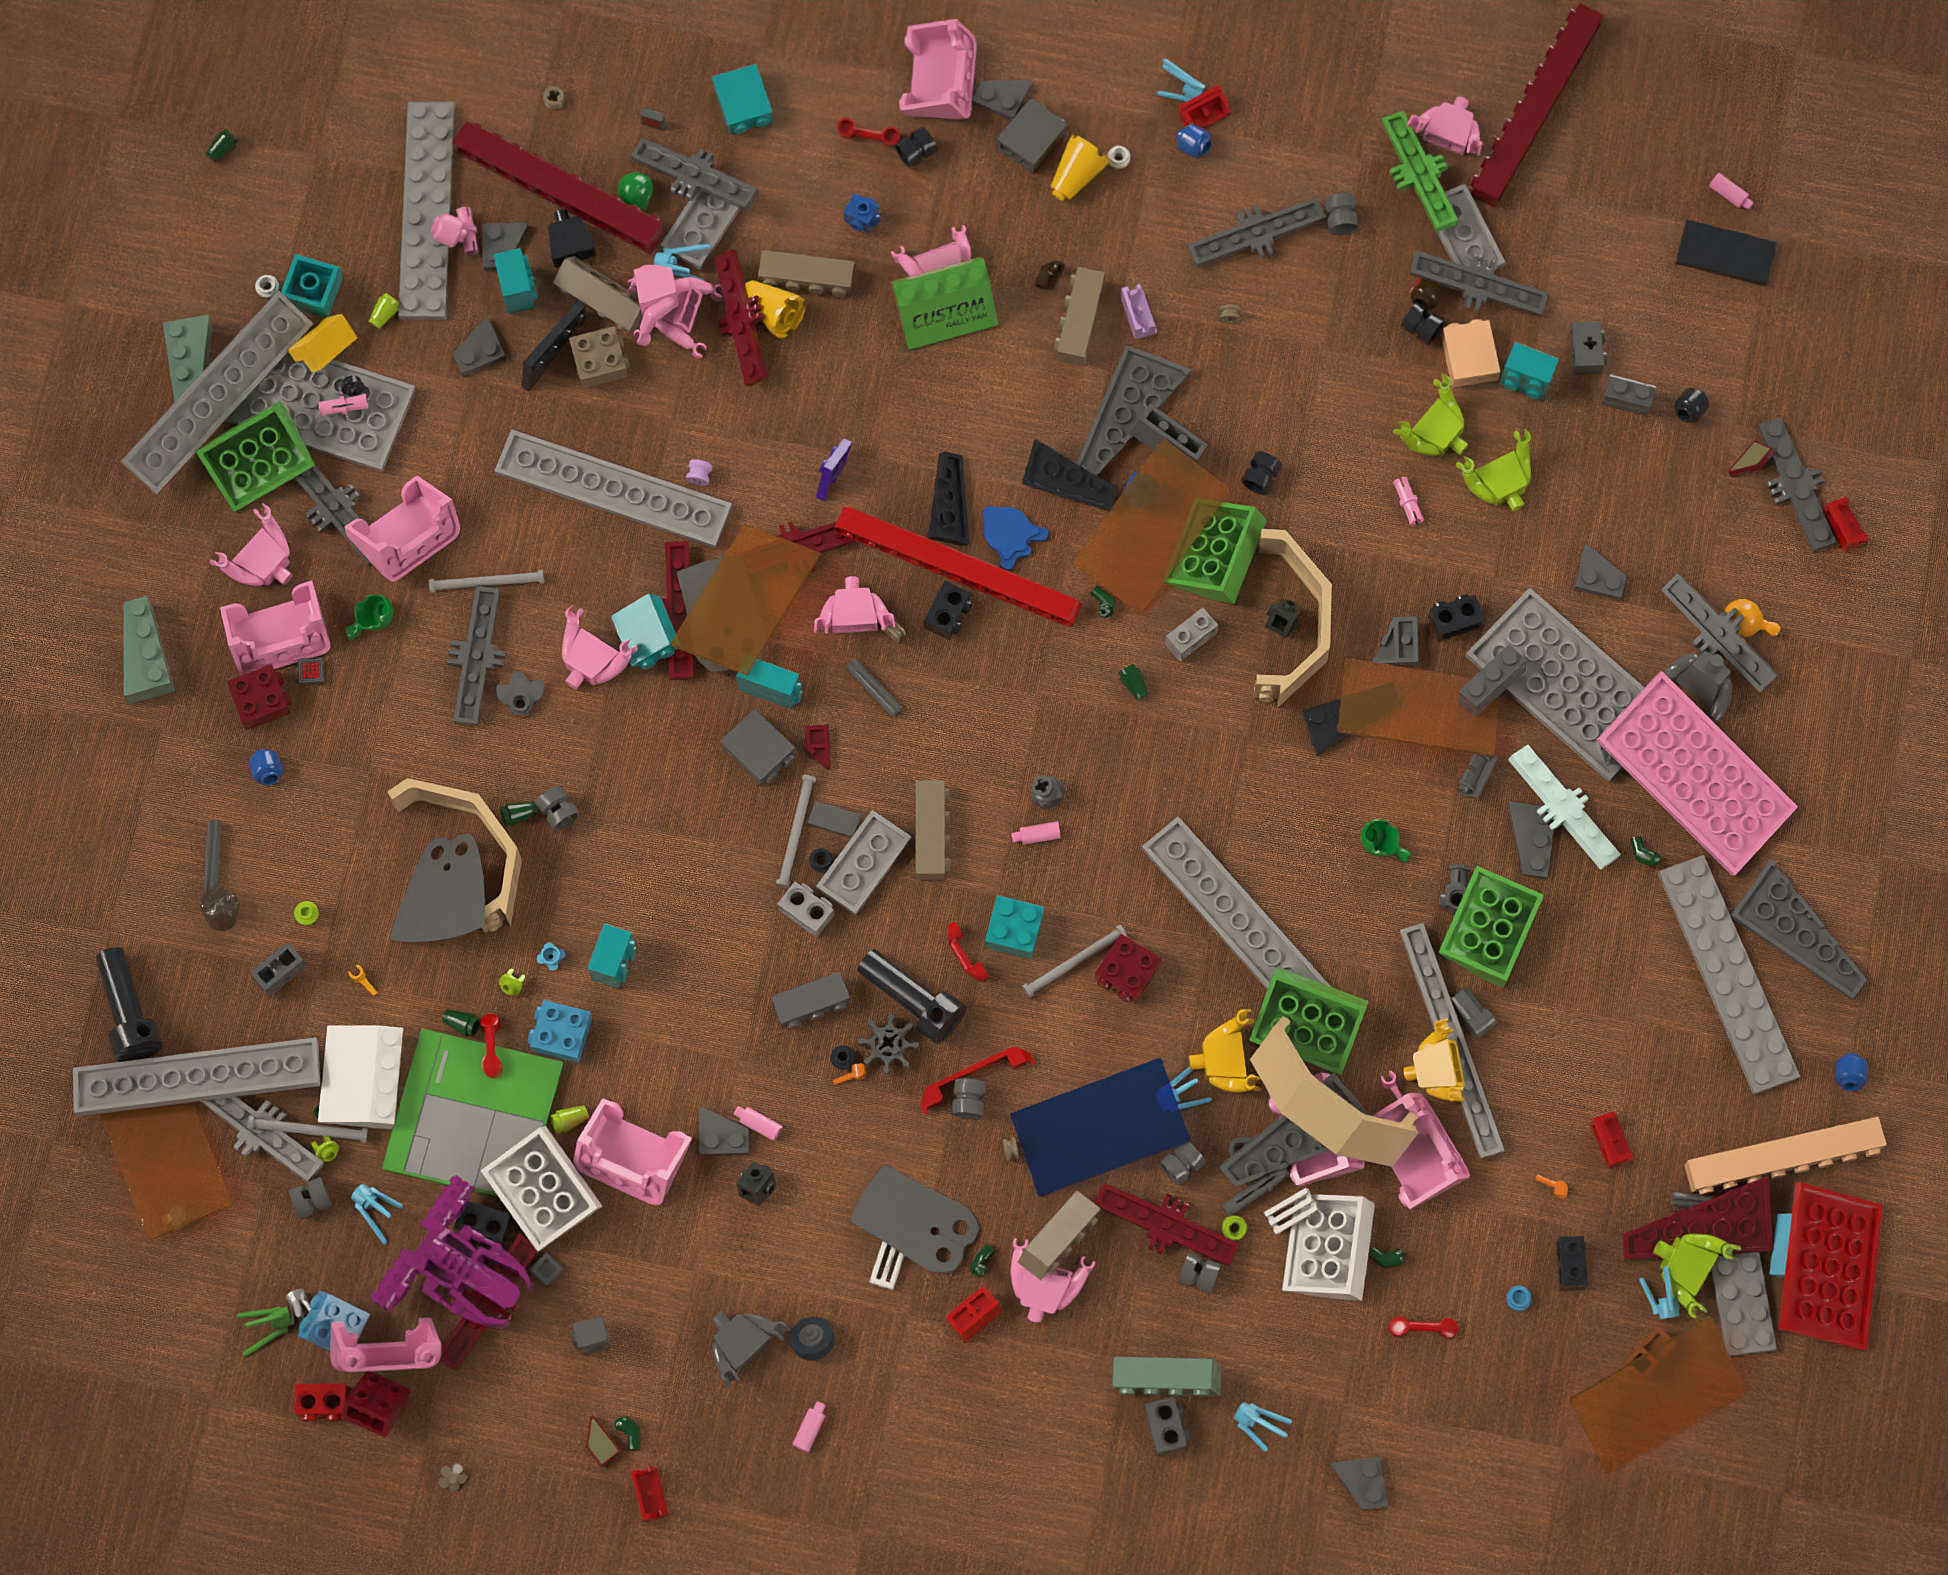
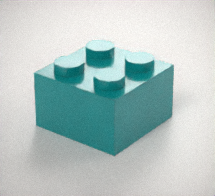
M521 248L493 254L508 314L535 308L534 300L538 299L528 256L522 255Z
M295 254L281 293L300 311L327 318L343 279L340 267Z
M1515 342L1506 362L1500 384L1510 391L1518 390L1523 392L1531 399L1544 400L1559 359Z
M997 895L985 938V948L1032 960L1044 916V907Z
M604 923L587 968L591 980L619 989L621 982H626L629 974V969H627L629 960L633 961L637 953L636 941H634L632 932Z

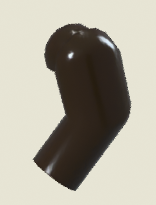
M1052 261L1042 265L1035 286L1039 289H1046L1048 280L1060 275L1065 270L1064 263L1062 261Z

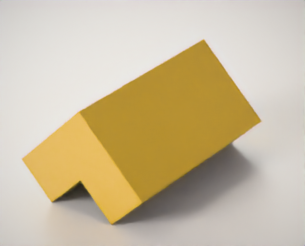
M339 314L325 318L289 348L288 351L295 362L304 360L310 371L315 372L321 370L355 341L357 336L344 316Z

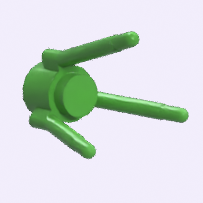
M287 1306L237 1314L238 1318L269 1315V1317L246 1323L245 1326L247 1328L271 1322L273 1329L278 1328V1330L244 1351L243 1356L249 1355L277 1336L288 1332L287 1327L293 1324Z

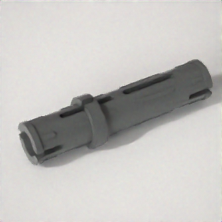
M1286 1167L1269 1172L1259 1177V1180L1240 1191L1225 1203H1222L1221 1207L1228 1217L1232 1216L1264 1193L1272 1192L1273 1187L1290 1177V1173ZM1275 1177V1179H1273L1272 1181L1258 1189V1187H1260L1261 1185L1265 1184L1267 1181ZM1251 1192H1254L1253 1194H1251L1250 1196H1248L1247 1198H1245V1199L1242 1200L1241 1202L1236 1203V1202H1238L1239 1200H1241L1242 1198H1244L1245 1196H1247L1248 1194H1250Z

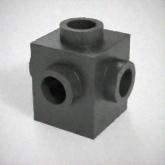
M1281 598L1277 604L1272 603L1267 612L1269 619L1265 628L1286 638L1292 629L1296 631L1300 626L1303 618L1299 616L1303 608L1290 599Z
M754 1161L741 1172L739 1180L736 1182L739 1196L758 1207L767 1196L773 1194L776 1188L774 1173L771 1168L766 1165H759Z

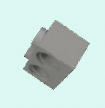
M1201 608L1166 635L1165 645L1181 662L1217 634L1218 624L1204 608Z
M794 882L777 903L778 910L817 938L834 917L833 905L823 897L819 899L814 896V891L806 884L802 883L799 885L797 882ZM796 896H800L804 899V902L801 905H794L791 903V900ZM815 910L823 912V916L820 919H813L810 915Z

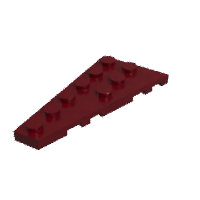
M1769 1176L1623 1233V1259L1658 1258L1660 1256L1654 1254V1249L1660 1240L1672 1246L1677 1237L1682 1238L1687 1234L1711 1235L1729 1244L1741 1247V1250L1733 1249L1732 1253L1773 1251Z

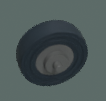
M812 1316L800 1320L794 1325L790 1333V1345L794 1353L804 1360L812 1361L823 1358L832 1350L835 1343V1334L832 1326L821 1317Z

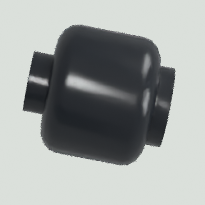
M1696 388L1685 389L1674 404L1677 417L1687 423L1699 421L1709 408V400L1706 394Z

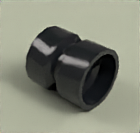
M923 126L912 132L911 138L905 137L895 143V149L900 159L909 169L921 163L922 157L929 158L938 152L934 139Z
M1417 302L1409 310L1400 327L1410 334L1416 333L1417 339L1429 345L1440 332L1445 320L1434 313L1428 314L1429 309Z
M1257 451L1250 462L1251 468L1246 469L1241 483L1256 494L1268 495L1274 484L1272 478H1277L1283 464L1273 455Z

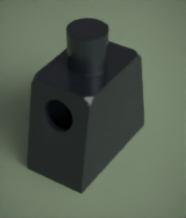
M567 209L556 211L554 213L556 222L548 225L551 258L554 268L562 266L564 259L575 256L580 260H585L597 256L594 243L579 216L570 218Z

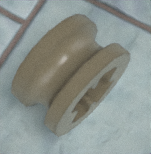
M552 86L543 93L544 103L547 108L557 110L564 105L565 98L560 88ZM555 94V97L558 98V101L553 102V100L550 99V96Z
M1223 305L1219 308L1221 313L1219 320L1221 322L1236 323L1240 321V316L1238 315L1240 307L1236 305Z
M895 621L896 627L886 626L884 631L894 642L898 643L901 636H906V632Z
M1011 1137L1010 1141L1002 1139L1006 1160L1010 1161L1011 1157L1019 1159L1015 1137Z

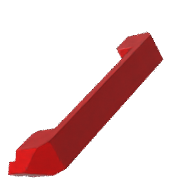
M1013 1046L927 1086L920 1103L924 1114L929 1115V1109L942 1104L943 1097L940 1089L955 1083L956 1079L966 1078L1006 1058L1010 1067L1014 1070L1029 1062L1033 1066L1035 1061L1031 1053Z

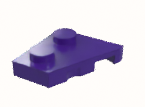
M843 439L839 446L835 445L833 447L829 460L825 459L821 464L819 472L822 475L816 498L822 501L826 500L830 483H835L849 457L852 442Z

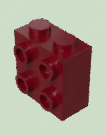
M272 664L227 680L245 730L291 714L288 706L292 705V701L288 691L283 693L281 685L284 684L280 670L275 671Z
M1120 934L1096 971L1095 980H1097V984L1107 991L1112 989L1117 992V996L1124 1002L1137 1004L1161 966L1162 958L1125 935Z
M366 1371L345 1399L341 1418L386 1438L407 1409L412 1390L372 1371Z

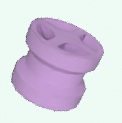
M691 460L689 462L690 472L686 475V481L698 486H707L709 484L708 474L712 471V465L703 460Z

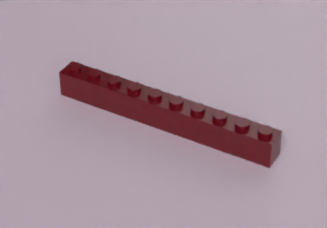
M1579 3L1576 10L1573 8L1570 10L1566 21H1568L1566 27L1561 26L1555 37L1558 41L1555 46H1549L1545 54L1547 60L1544 64L1540 63L1534 73L1536 79L1533 83L1529 81L1523 93L1526 95L1523 101L1518 100L1513 109L1515 115L1512 119L1508 118L1502 128L1504 134L1501 138L1497 136L1491 148L1494 150L1491 156L1486 155L1481 164L1482 172L1480 175L1475 174L1470 183V186L1473 187L1472 197L1496 208L1599 30L1604 14L1582 3Z
M466 120L452 141L455 153L554 205L567 209L568 212L575 216H579L581 219L650 255L665 233L662 221L657 216L652 214L649 216L643 213L634 204L629 206L615 194H606L599 186L595 184L589 185L580 176L564 172L563 168L555 163L551 165L545 162L540 155L526 152L519 144H511L500 134H492L486 131L479 123L472 124Z

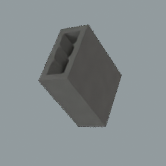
M1030 98L997 138V149L1034 174L1067 134L1066 121L1060 115H1053L1049 112L1043 103L1035 102Z
M756 709L751 711L720 741L721 748L761 787L766 782L770 784L778 776L777 772L783 766L785 768L788 767L795 760V747Z

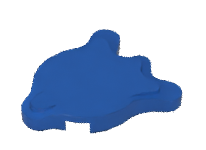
M988 506L983 511L985 521L984 538L990 548L998 553L1001 559V567L1006 571L1014 568L1017 558L1027 557L1031 554L1029 542H1044L1048 539V530L1030 523L1026 515L1020 510L1011 507L997 508Z

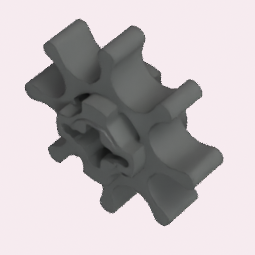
M892 1013L888 1014V1024L883 1028L877 1027L873 1020H868V1027L874 1031V1036L867 1040L858 1039L860 1047L869 1046L873 1050L871 1056L864 1059L865 1066H869L874 1060H881L885 1064L883 1069L885 1076L889 1075V1065L894 1061L902 1063L905 1069H909V1062L903 1057L904 1052L909 1049L919 1050V1043H909L904 1038L906 1033L913 1030L912 1023L909 1022L903 1029H897L892 1024L894 1020ZM884 1041L888 1043L893 1041V1047L887 1046L884 1048Z

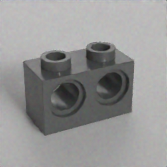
M602 1316L573 1323L574 1331H570L572 1344L575 1350H580L582 1355L612 1348L606 1323Z
M1172 1397L1145 1404L1144 1409L1156 1456L1186 1449V1442H1189L1190 1438L1187 1427L1182 1428L1180 1418L1184 1417L1181 1403H1176L1175 1398ZM1161 1408H1168L1172 1413V1417L1168 1420H1163L1158 1416V1411ZM1168 1432H1173L1177 1435L1178 1441L1175 1444H1168L1164 1440V1435Z

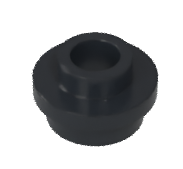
M347 376L341 384L342 393L350 397L358 396L365 389L364 383L358 376Z
M819 848L811 853L809 864L816 872H826L833 864V856L827 849ZM822 857L826 862L820 865L817 863L818 858Z
M838 1046L831 1052V1063L839 1070L849 1069L854 1064L855 1054L848 1046ZM841 1053L847 1055V1059L845 1061H840L838 1059V1056Z

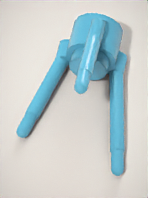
M1165 58L1163 59L1165 64L1162 65V68L1186 83L1182 90L1186 95L1158 91L1157 94L1159 96L1187 102L1204 92L1206 85L1189 76Z
M704 244L675 249L665 248L664 253H656L654 265L670 267L674 275L683 278L694 277L705 281L703 278L688 274L690 269L677 266V257L673 256V254L709 249L711 245Z
M1190 1066L1168 1085L1159 1089V1093L1155 1094L1163 1112L1169 1110L1172 1114L1180 1109L1212 1101V1098L1208 1097L1176 1104L1180 1101L1178 1094L1198 1082L1197 1079H1193L1177 1089L1173 1088L1193 1071L1190 1070Z
M361 1184L351 1196V1199L356 1202L354 1207L361 1212L381 1242L386 1245L387 1240L367 1213L365 1207L370 1209L373 1206L387 1218H390L391 1214L376 1202L378 1198L399 1209H403L404 1206L379 1192L373 1186L369 1188L366 1184Z
M1667 1266L1664 1267L1667 1298L1658 1299L1659 1304L1656 1303L1644 1278H1640L1643 1290L1652 1305L1653 1314L1659 1313L1660 1319L1680 1316L1678 1300L1672 1295L1669 1268Z
M1243 1402L1234 1416V1419L1239 1422L1237 1427L1245 1431L1264 1451H1267L1268 1447L1254 1434L1248 1425L1253 1427L1257 1422L1284 1438L1288 1436L1287 1433L1261 1419L1259 1416L1262 1414L1287 1424L1292 1423L1291 1419L1259 1408L1252 1403L1248 1405Z

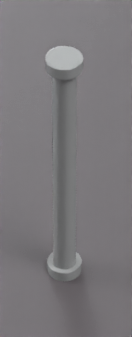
M542 569L535 573L437 581L433 578L429 579L430 593H435L436 590L529 582L544 584V571Z
M803 775L801 779L803 785L780 878L776 880L775 884L781 888H790L789 878L812 785L816 783V778L810 775Z
M1118 925L1115 931L1029 985L1027 983L1022 985L1024 992L1031 998L1037 990L1116 942L1120 934L1128 937L1124 928Z
M249 1115L247 1130H253V1128L361 1140V1143H366L368 1131L367 1128L354 1130L254 1118L253 1115Z

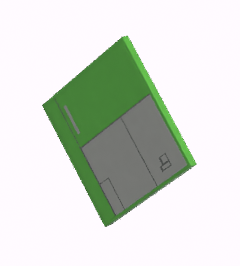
M422 1028L382 1169L447 1186L451 1183L449 1181L451 1177L457 1175L475 1188L473 1192L500 1198L481 1170L539 1127H547L564 1063L495 1046L496 1056L501 1061L503 1071L497 1078H488L481 1066L482 1059L486 1056L485 1043Z

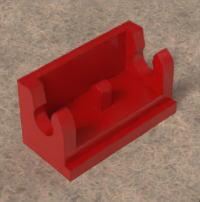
M1217 85L1179 105L1178 117L1185 127L1195 124L1204 129L1229 116L1230 110L1228 106L1230 104L1221 91L1220 86Z
M1847 497L1827 503L1823 510L1844 552L1868 542V536L1866 533H1863L1849 506Z
M1615 1111L1591 1120L1590 1126L1608 1169L1634 1159Z
M982 1286L945 1318L952 1330L957 1332L962 1342L966 1343L1001 1314L1002 1310L997 1300Z
M648 1466L644 1470L636 1469L630 1471L644 1523L669 1517L657 1467Z

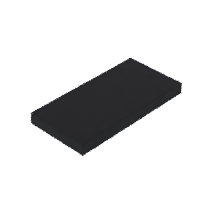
M1686 219L1675 264L1766 287L1777 242Z

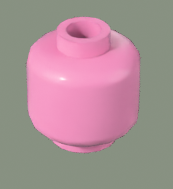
M444 213L440 217L436 216L430 233L433 234L435 242L452 248L458 242H463L467 230L463 229V220Z

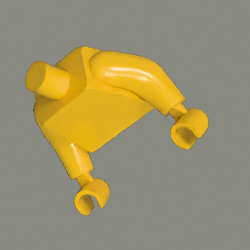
M1250 1009L1238 1011L1236 1017L1209 1033L1202 1044V1054L1189 1055L1190 1070L1204 1069L1206 1080L1211 1085L1227 1092L1261 1091V1087L1255 1086L1256 1082L1261 1080V1078L1255 1075H1249L1248 1077L1246 1075L1242 1035L1239 1032L1245 1024H1253L1255 1021L1254 1019H1247V1014L1251 1012Z
M1449 1019L1438 1020L1434 1025L1435 1031L1420 1044L1418 1052L1413 1054L1414 1065L1404 1068V1076L1408 1082L1418 1080L1419 1087L1425 1088L1426 1092L1433 1097L1449 1101H1464L1461 1091L1464 1089L1465 1083L1457 1042L1455 1040H1448L1449 1033L1453 1032L1452 1028H1449L1447 1025Z

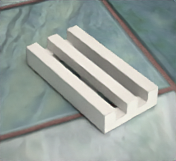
M1305 1188L1267 1210L1264 1214L1270 1220L1269 1223L1273 1226L1275 1234H1279L1319 1211V1208L1308 1188ZM1306 1196V1200L1274 1217L1273 1214ZM1306 1205H1311L1312 1208L1281 1226L1277 1223Z
M882 1242L869 1283L893 1291L905 1255L901 1252L899 1253L890 1283L886 1282L896 1249L891 1247L881 1280L876 1279L887 1247V1243Z

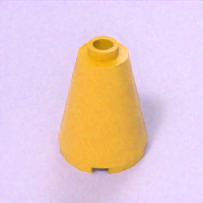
M1072 134L1051 184L1052 195L1061 201H1064V199L1070 200L1109 164L1110 159L1105 154L1100 157L1098 155V148L1083 138L1075 137Z
M755 280L745 283L748 299L752 296H759L760 302L757 304H761L762 311L758 313L764 314V319L761 322L773 335L784 338L788 336L786 332L790 328L792 330L797 328L805 313V307L802 305V302H805L802 297Z

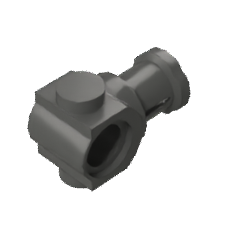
M1040 775L1034 778L1031 784L1033 792L1030 794L1036 806L1040 805L1043 810L1065 800L1063 794L1067 793L1064 783L1062 780L1057 781L1055 776L1045 777Z
M1464 864L1448 866L1450 884L1446 885V893L1440 894L1439 908H1444L1443 911H1448L1452 915L1456 914L1459 906L1453 905L1451 899L1457 897L1462 900L1468 886L1467 873L1470 872V867Z

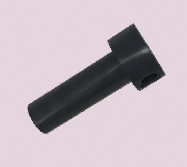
M120 947L101 951L96 955V961L116 1025L108 1035L114 1057L119 1062L149 1058L159 1052L163 1044L155 1020L144 1018L125 951Z
M877 949L867 953L858 966L857 971L919 1019L916 1027L917 1030L935 1044L944 1042L954 1032L965 1015L966 1005L948 991L935 995ZM944 1014L943 1019L939 1021L940 1017Z

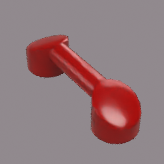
M842 118L837 123V131L845 139H851L856 136L881 141L886 147L890 148L894 147L895 143L900 141L901 138L899 130L895 127H887L883 132L855 127L854 121L850 118Z
M953 921L948 924V944L965 972L979 982L989 979L981 962L972 965L958 941L963 939L964 935L957 923Z
M489 1013L480 1019V1024L485 1032L486 1056L483 1057L481 1066L488 1078H497L503 1071V1066L495 1051V1033L500 1030L501 1021L497 1014Z
M1397 1316L1390 1321L1388 1330L1396 1338L1405 1336L1408 1331L1439 1332L1442 1338L1452 1339L1457 1335L1459 1327L1452 1318H1445L1441 1322L1408 1321L1403 1316Z

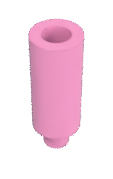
M1720 173L1715 176L1709 185L1710 188L1738 208L1743 206L1749 210L1754 202L1748 199L1749 194Z
M1058 821L1019 828L1020 832L1011 833L1012 841H1021L1022 845L1061 838Z
M738 1106L734 1112L735 1116L741 1118L740 1123L773 1141L776 1140L783 1127L781 1124L750 1107H747L745 1110Z
M817 1401L813 1409L809 1408L792 1444L794 1447L809 1452L825 1418V1415L822 1413L826 1405Z

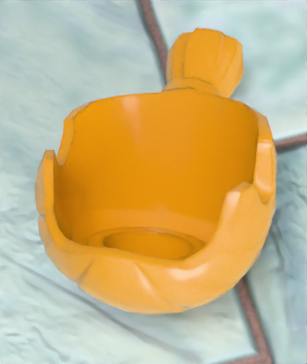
M1735 600L1725 609L1727 613L1734 607L1738 610L1732 617L1734 620L1741 614L1745 617L1739 624L1741 629L1738 631L1745 638L1751 637L1759 630L1766 631L1772 636H1776L1780 631V625L1764 620L1759 607L1750 600Z

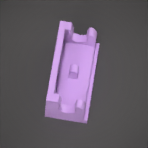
M1138 284L1136 289L1132 291L1128 287L1122 288L1121 300L1134 338L1138 339L1156 334L1157 329L1142 286Z

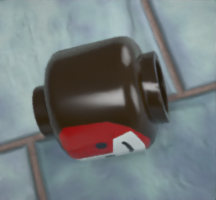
M1418 278L1410 291L1413 305L1418 302L1429 310L1434 309L1444 295L1443 285Z

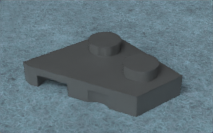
M981 81L972 99V104L1012 121L1018 114L1032 86V81Z
M488 317L476 327L453 353L462 376L506 359Z
M1417 616L1393 617L1389 630L1384 635L1380 643L1381 646L1372 660L1373 667L1419 664Z
M1380 1456L1331 1464L1332 1469L1340 1477L1344 1486L1352 1494L1362 1511L1388 1507Z

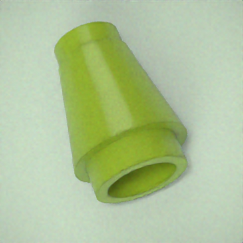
M386 293L382 297L379 296L369 322L380 329L399 310L398 306L400 303Z
M584 1105L557 1110L555 1114L551 1115L555 1131L557 1133L563 1132L564 1134L589 1119Z

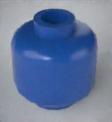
M1190 124L1180 129L1177 134L1178 149L1192 158L1205 156L1211 149L1212 140L1209 132L1195 124Z
M260 749L254 753L248 762L253 779L259 784L273 785L279 781L283 774V766L275 751Z
M1848 1053L1837 1060L1835 1080L1842 1089L1858 1091L1867 1083L1868 1063L1865 1059L1861 1058L1858 1054Z

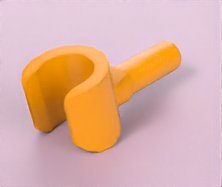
M356 965L360 974L353 976L349 971L350 977L355 983L364 985L375 996L378 992L366 979V973L362 967Z

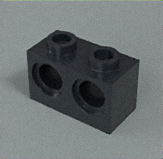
M944 581L924 620V629L948 640L951 639L953 634L957 635L962 625L960 619L963 614H968L973 603L970 601L971 592ZM954 597L961 600L957 605H952L948 601ZM948 618L950 623L941 625L938 623V620Z
M1468 594L1461 595L1455 601L1449 603L1441 601L1434 604L1428 615L1437 641L1483 628L1485 622L1476 595L1469 596ZM1469 609L1473 612V615L1465 616L1461 610ZM1444 615L1449 617L1451 621L1443 623L1439 620V617Z
M468 1201L466 1208L456 1219L455 1231L458 1233L465 1227V1220L470 1216H474L477 1218V1223L471 1228L483 1234L485 1238L504 1246L513 1219L511 1214ZM497 1223L501 1225L498 1233H488V1228L491 1224Z
M1584 1236L1559 1237L1556 1241L1559 1291L1585 1290L1588 1286Z

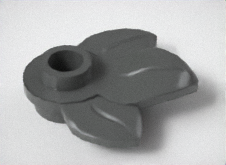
M519 670L512 675L509 685L500 684L496 687L498 699L502 703L509 705L510 711L516 716L527 715L532 710L533 703L540 700L544 692L542 679H537L530 683L527 677ZM519 702H524L525 706L523 708H518L517 704Z

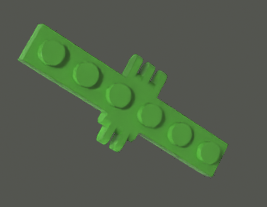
M1404 111L1382 118V125L1402 165L1393 167L1389 171L1391 176H1394L1393 180L1397 184L1398 190L1403 191L1414 187L1436 233L1458 225V219L1437 179L1441 176V172L1448 169L1443 156L1433 157L1431 154L1425 155L1412 127H1406L1409 121Z

